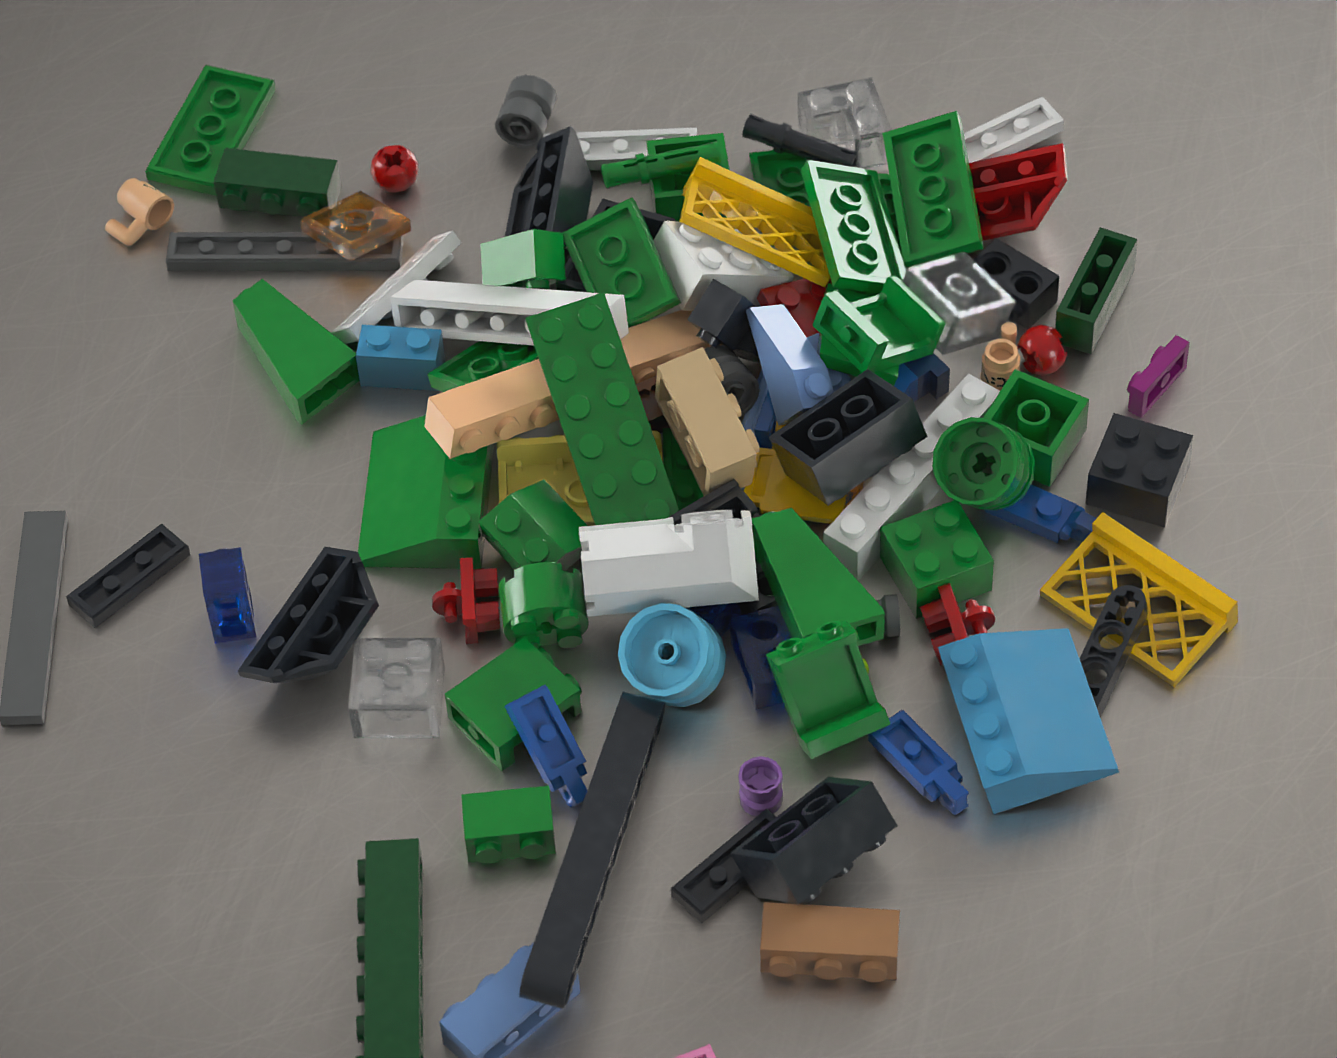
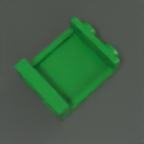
M896 275L887 277L880 294L849 303L837 290L826 293L812 326L861 373L867 369L875 373L933 354L945 327V321Z
M846 621L827 622L816 629L817 633L803 639L791 638L777 645V650L766 654L799 746L811 759L891 724L886 709L877 701L856 643L859 640L857 631Z
M524 637L444 695L448 718L501 771H504L515 763L514 747L522 742L504 706L546 685L560 712L563 713L567 710L573 717H576L582 713L580 699L582 690L572 675L569 673L564 675L555 666L553 659L544 648H536Z

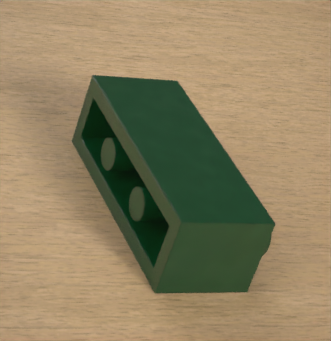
M225 148L214 179V187L219 208L331 220L341 189L338 161L334 159Z
M1099 228L1056 311L1055 329L1062 336L1059 341L1063 346L1092 355L1135 270L1136 238Z

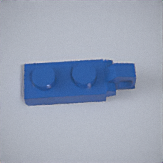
M1030 485L1026 495L1013 506L998 511L985 510L986 513L1056 543L1060 539L1069 540V538L1083 542L1093 531L1092 523L1096 520V517L1086 513L1085 509L1076 503L1034 485Z
M543 685L505 705L504 707L544 783L549 785L552 792L559 789L570 808L584 802L587 788L581 777L587 774L583 764L587 761L548 687Z
M900 710L889 718L890 725L868 734V741L923 797L926 796L931 802L938 798L940 803L954 816L968 807L967 795H969V792L960 784L963 781V777L957 770V763L904 710Z

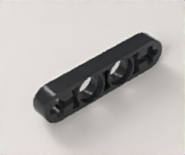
M1132 585L1120 586L1111 592L1079 658L1085 674L1093 669H1101L1107 673V677L1101 683H1088L1100 718L1148 615L1145 594L1141 589ZM1129 602H1134L1135 607H1129L1124 615L1125 624L1120 622L1122 619L1120 606L1126 607ZM1110 634H1117L1123 638L1121 645L1114 649L1102 647L1100 641Z

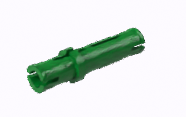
M715 141L700 146L648 156L640 153L635 154L633 159L601 164L605 188L609 189L636 182L644 185L649 184L651 179L691 172L700 157L721 166L718 143Z

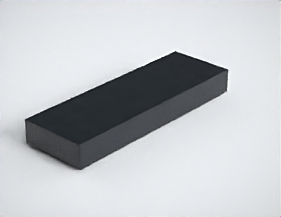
M161 523L66 596L68 605L96 628L190 556L189 546Z
M766 808L670 888L671 897L700 923L706 921L748 885L730 853L776 818V816Z

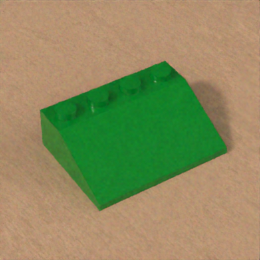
M426 415L373 431L358 553L364 567L460 569V558L472 557L474 569L482 568L485 538L482 536L479 520L488 512L494 443L479 448L475 452L465 453L450 459L424 427Z

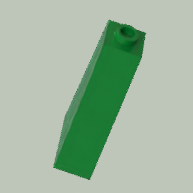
M264 279L243 290L238 297L232 300L238 328L294 418L301 425L360 381L356 352Z
M792 508L778 512H768L760 517L751 519L754 551L792 638L803 639L817 633L816 629L819 626L830 621H846L857 631L859 640L856 643L858 646L884 639L885 613L882 606Z

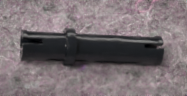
M750 114L747 118L742 132L743 138L773 147L774 152L779 154L787 152L806 160L855 167L859 156L857 151L843 148L794 130L790 124L782 123L780 125Z

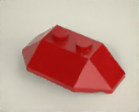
M1063 143L969 163L982 240L985 241L1037 229L1067 182L1066 154Z

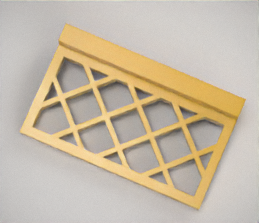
M700 157L683 189L682 196L685 199L679 222L825 287L830 279L811 207ZM718 212L724 214L727 218H723ZM754 228H758L763 234H759Z
M1102 512L1092 523L1093 531L1041 587L1040 596L1093 631L1097 619L1090 615L1089 605L1106 603L1111 593L1088 595L1086 579L1111 576L1113 590L1117 588L1116 575L1134 573L1140 577L1143 583V589L1141 590L1145 594L1148 615L1144 625H1148L1150 642L1135 643L1129 657L1175 687L1223 632L1228 634L1238 623V602ZM1095 547L1109 557L1110 566L1085 569L1084 558ZM1078 565H1080V570H1075V568ZM1082 581L1083 596L1065 598L1056 592L1063 582ZM1147 583H1149L1150 585H1152L1153 588H1148V584H1147ZM1168 596L1176 602L1177 612L1151 614L1149 598ZM1078 606H1085V611ZM1181 606H1183V607L1186 608L1187 610L1182 611ZM1122 618L1120 622L1125 624L1124 618ZM1202 619L1212 626L1202 636L1185 637L1183 621ZM1179 623L1180 638L1155 641L1153 624ZM1110 634L1103 638L1116 648L1123 642V638L1117 634ZM1187 647H1193L1188 653ZM1182 648L1183 660L1173 671L1158 662L1157 651ZM1145 652H1152V657Z

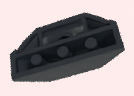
M571 126L540 138L535 148L538 152L527 163L513 190L505 237L532 229L563 233L587 220L593 180L576 131Z
M326 546L323 548L237 672L241 677L270 683L313 680L335 670L379 607L359 553Z

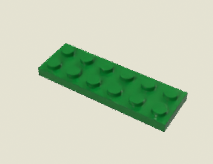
M602 292L526 317V324L594 524L605 525L666 519L678 512L679 509L605 293Z

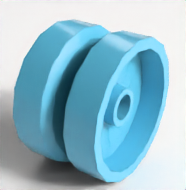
M659 603L644 608L629 620L620 636L618 658L622 673L634 688L656 700L664 701L666 706L686 707L701 702L716 689L724 675L726 652L722 638L710 623L678 604Z

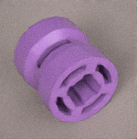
M754 757L745 761L740 767L738 774L741 807L745 812L756 817L766 808L771 813H776L783 801V774L781 767L776 761L768 757Z

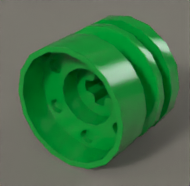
M970 417L955 422L941 434L934 448L932 468L938 485L950 498L974 508L998 511L1013 506L1026 495L1034 480L1035 459L1031 446L1019 432L988 418ZM987 458L996 461L991 466L992 474L983 472V469L987 467Z

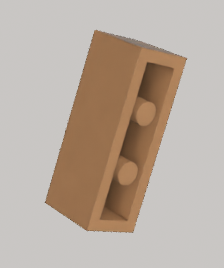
M764 902L760 942L761 972L771 973L779 977H789L794 974L815 975L826 980L839 977L862 978L868 982L897 980L900 910Z

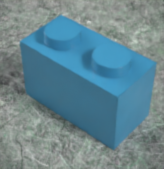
M362 325L356 351L360 385L366 387L439 391L431 387L428 373L446 361L442 329Z

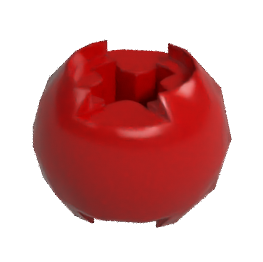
M391 145L383 147L375 153L371 161L370 174L375 184L386 192L405 191L415 183L418 177L419 164L414 153L404 146Z
M1042 324L1030 327L1020 337L1017 349L1020 348L1025 359L1023 365L1031 374L1040 376L1053 374L1064 364L1068 352H1064L1059 341L1062 336L1055 328Z

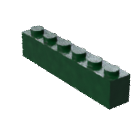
M419 838L365 841V859H358L357 861L359 886H365V897L357 898L358 923L365 924V936H357L358 963H365V975H357L356 979L358 1003H364V1015L356 1016L357 1042L364 1043V1055L356 1056V1058H424L423 860Z

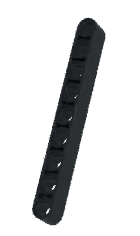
M624 691L621 694L523 973L519 992L520 998L565 1009L659 735L665 711L664 701Z

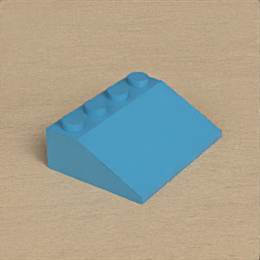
M1069 628L979 633L938 647L993 814L1120 773Z

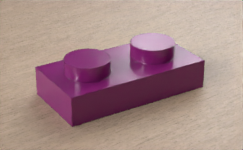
M1175 335L1165 347L1160 346L1157 348L1150 360V364L1143 372L1137 371L1132 376L1127 386V392L1129 393L1128 411L1142 418L1187 368L1189 341Z

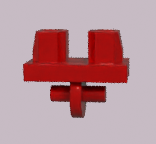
M472 557L460 558L461 590L456 589L454 582L444 583L443 589L432 596V608L437 614L445 616V621L448 623L456 622L457 615L462 614L463 625H465L466 644H479L478 632L501 629L499 601L477 603V598L499 596L497 568L474 569Z
M950 583L938 587L941 595L940 599L920 607L929 633L951 626L952 632L931 639L940 666L943 665L938 647L967 638L969 635L988 633L987 630L996 622V617L991 607L978 605L976 600L967 601L965 603L966 610L961 613Z

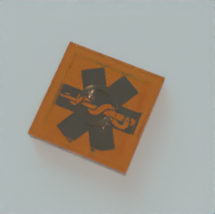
M361 190L300 220L303 233L350 261L411 231V221L409 218Z

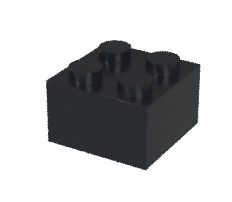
M1113 413L1088 473L1085 505L1165 527L1190 466L1193 435Z

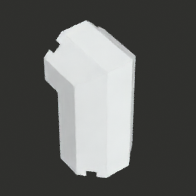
M714 510L681 515L682 523L674 525L673 517L658 520L579 527L587 617L640 612L644 608L659 603L678 604L685 608L758 601L750 511L741 510L742 519L733 518L732 510Z

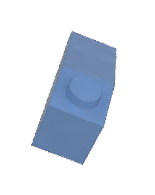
M784 304L751 307L746 310L776 419L778 425H787L834 392L828 370Z

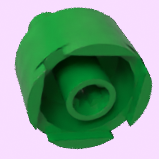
M540 562L519 567L514 570V578L506 582L504 577L500 581L499 595L504 635L511 643L516 644L526 637L536 648L551 644H558L562 648H574L583 642L582 635L588 629L589 620L586 610L583 576L579 570L573 567V573L563 571L561 563Z

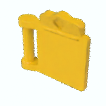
M776 422L775 432L785 425H778V422ZM773 446L772 449L759 448L760 451L756 455L757 467L754 469L753 482L745 487L744 492L756 507L760 508L762 515L772 511L778 512L792 508L802 520L831 524L844 510L847 494L829 506L785 475Z

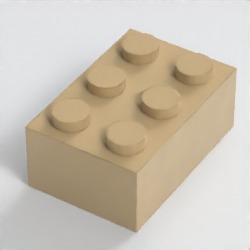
M701 347L657 366L655 398L705 496L733 479L738 482L740 488L752 484L754 469L757 467L756 455L760 449L752 430H745L738 418L742 416L736 397L733 393L727 395L721 384L724 381V377L719 363L715 358L709 360L704 348Z

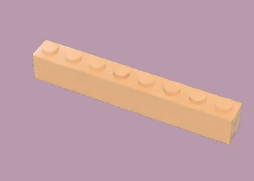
M679 310L628 328L629 333L621 339V343L635 384L656 376L657 366L701 347L704 349L711 347L696 336L699 329L687 320L692 311ZM539 359L428 397L424 427L451 459L465 453L475 452L479 448L511 439L518 434L532 429L545 427L549 423L558 421L559 418Z

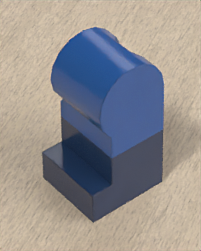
M934 353L900 364L898 378L894 387L911 397L913 402L928 393L938 399L949 392L950 368Z

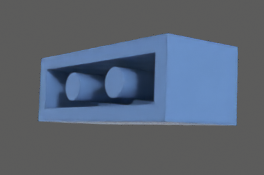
M534 942L530 946L526 945L518 949L505 967L496 974L486 976L479 983L474 993L462 1003L456 1002L446 1010L439 1021L442 1041L456 1057L504 1058L562 1009L519 997L523 973ZM578 974L568 1003L580 994Z

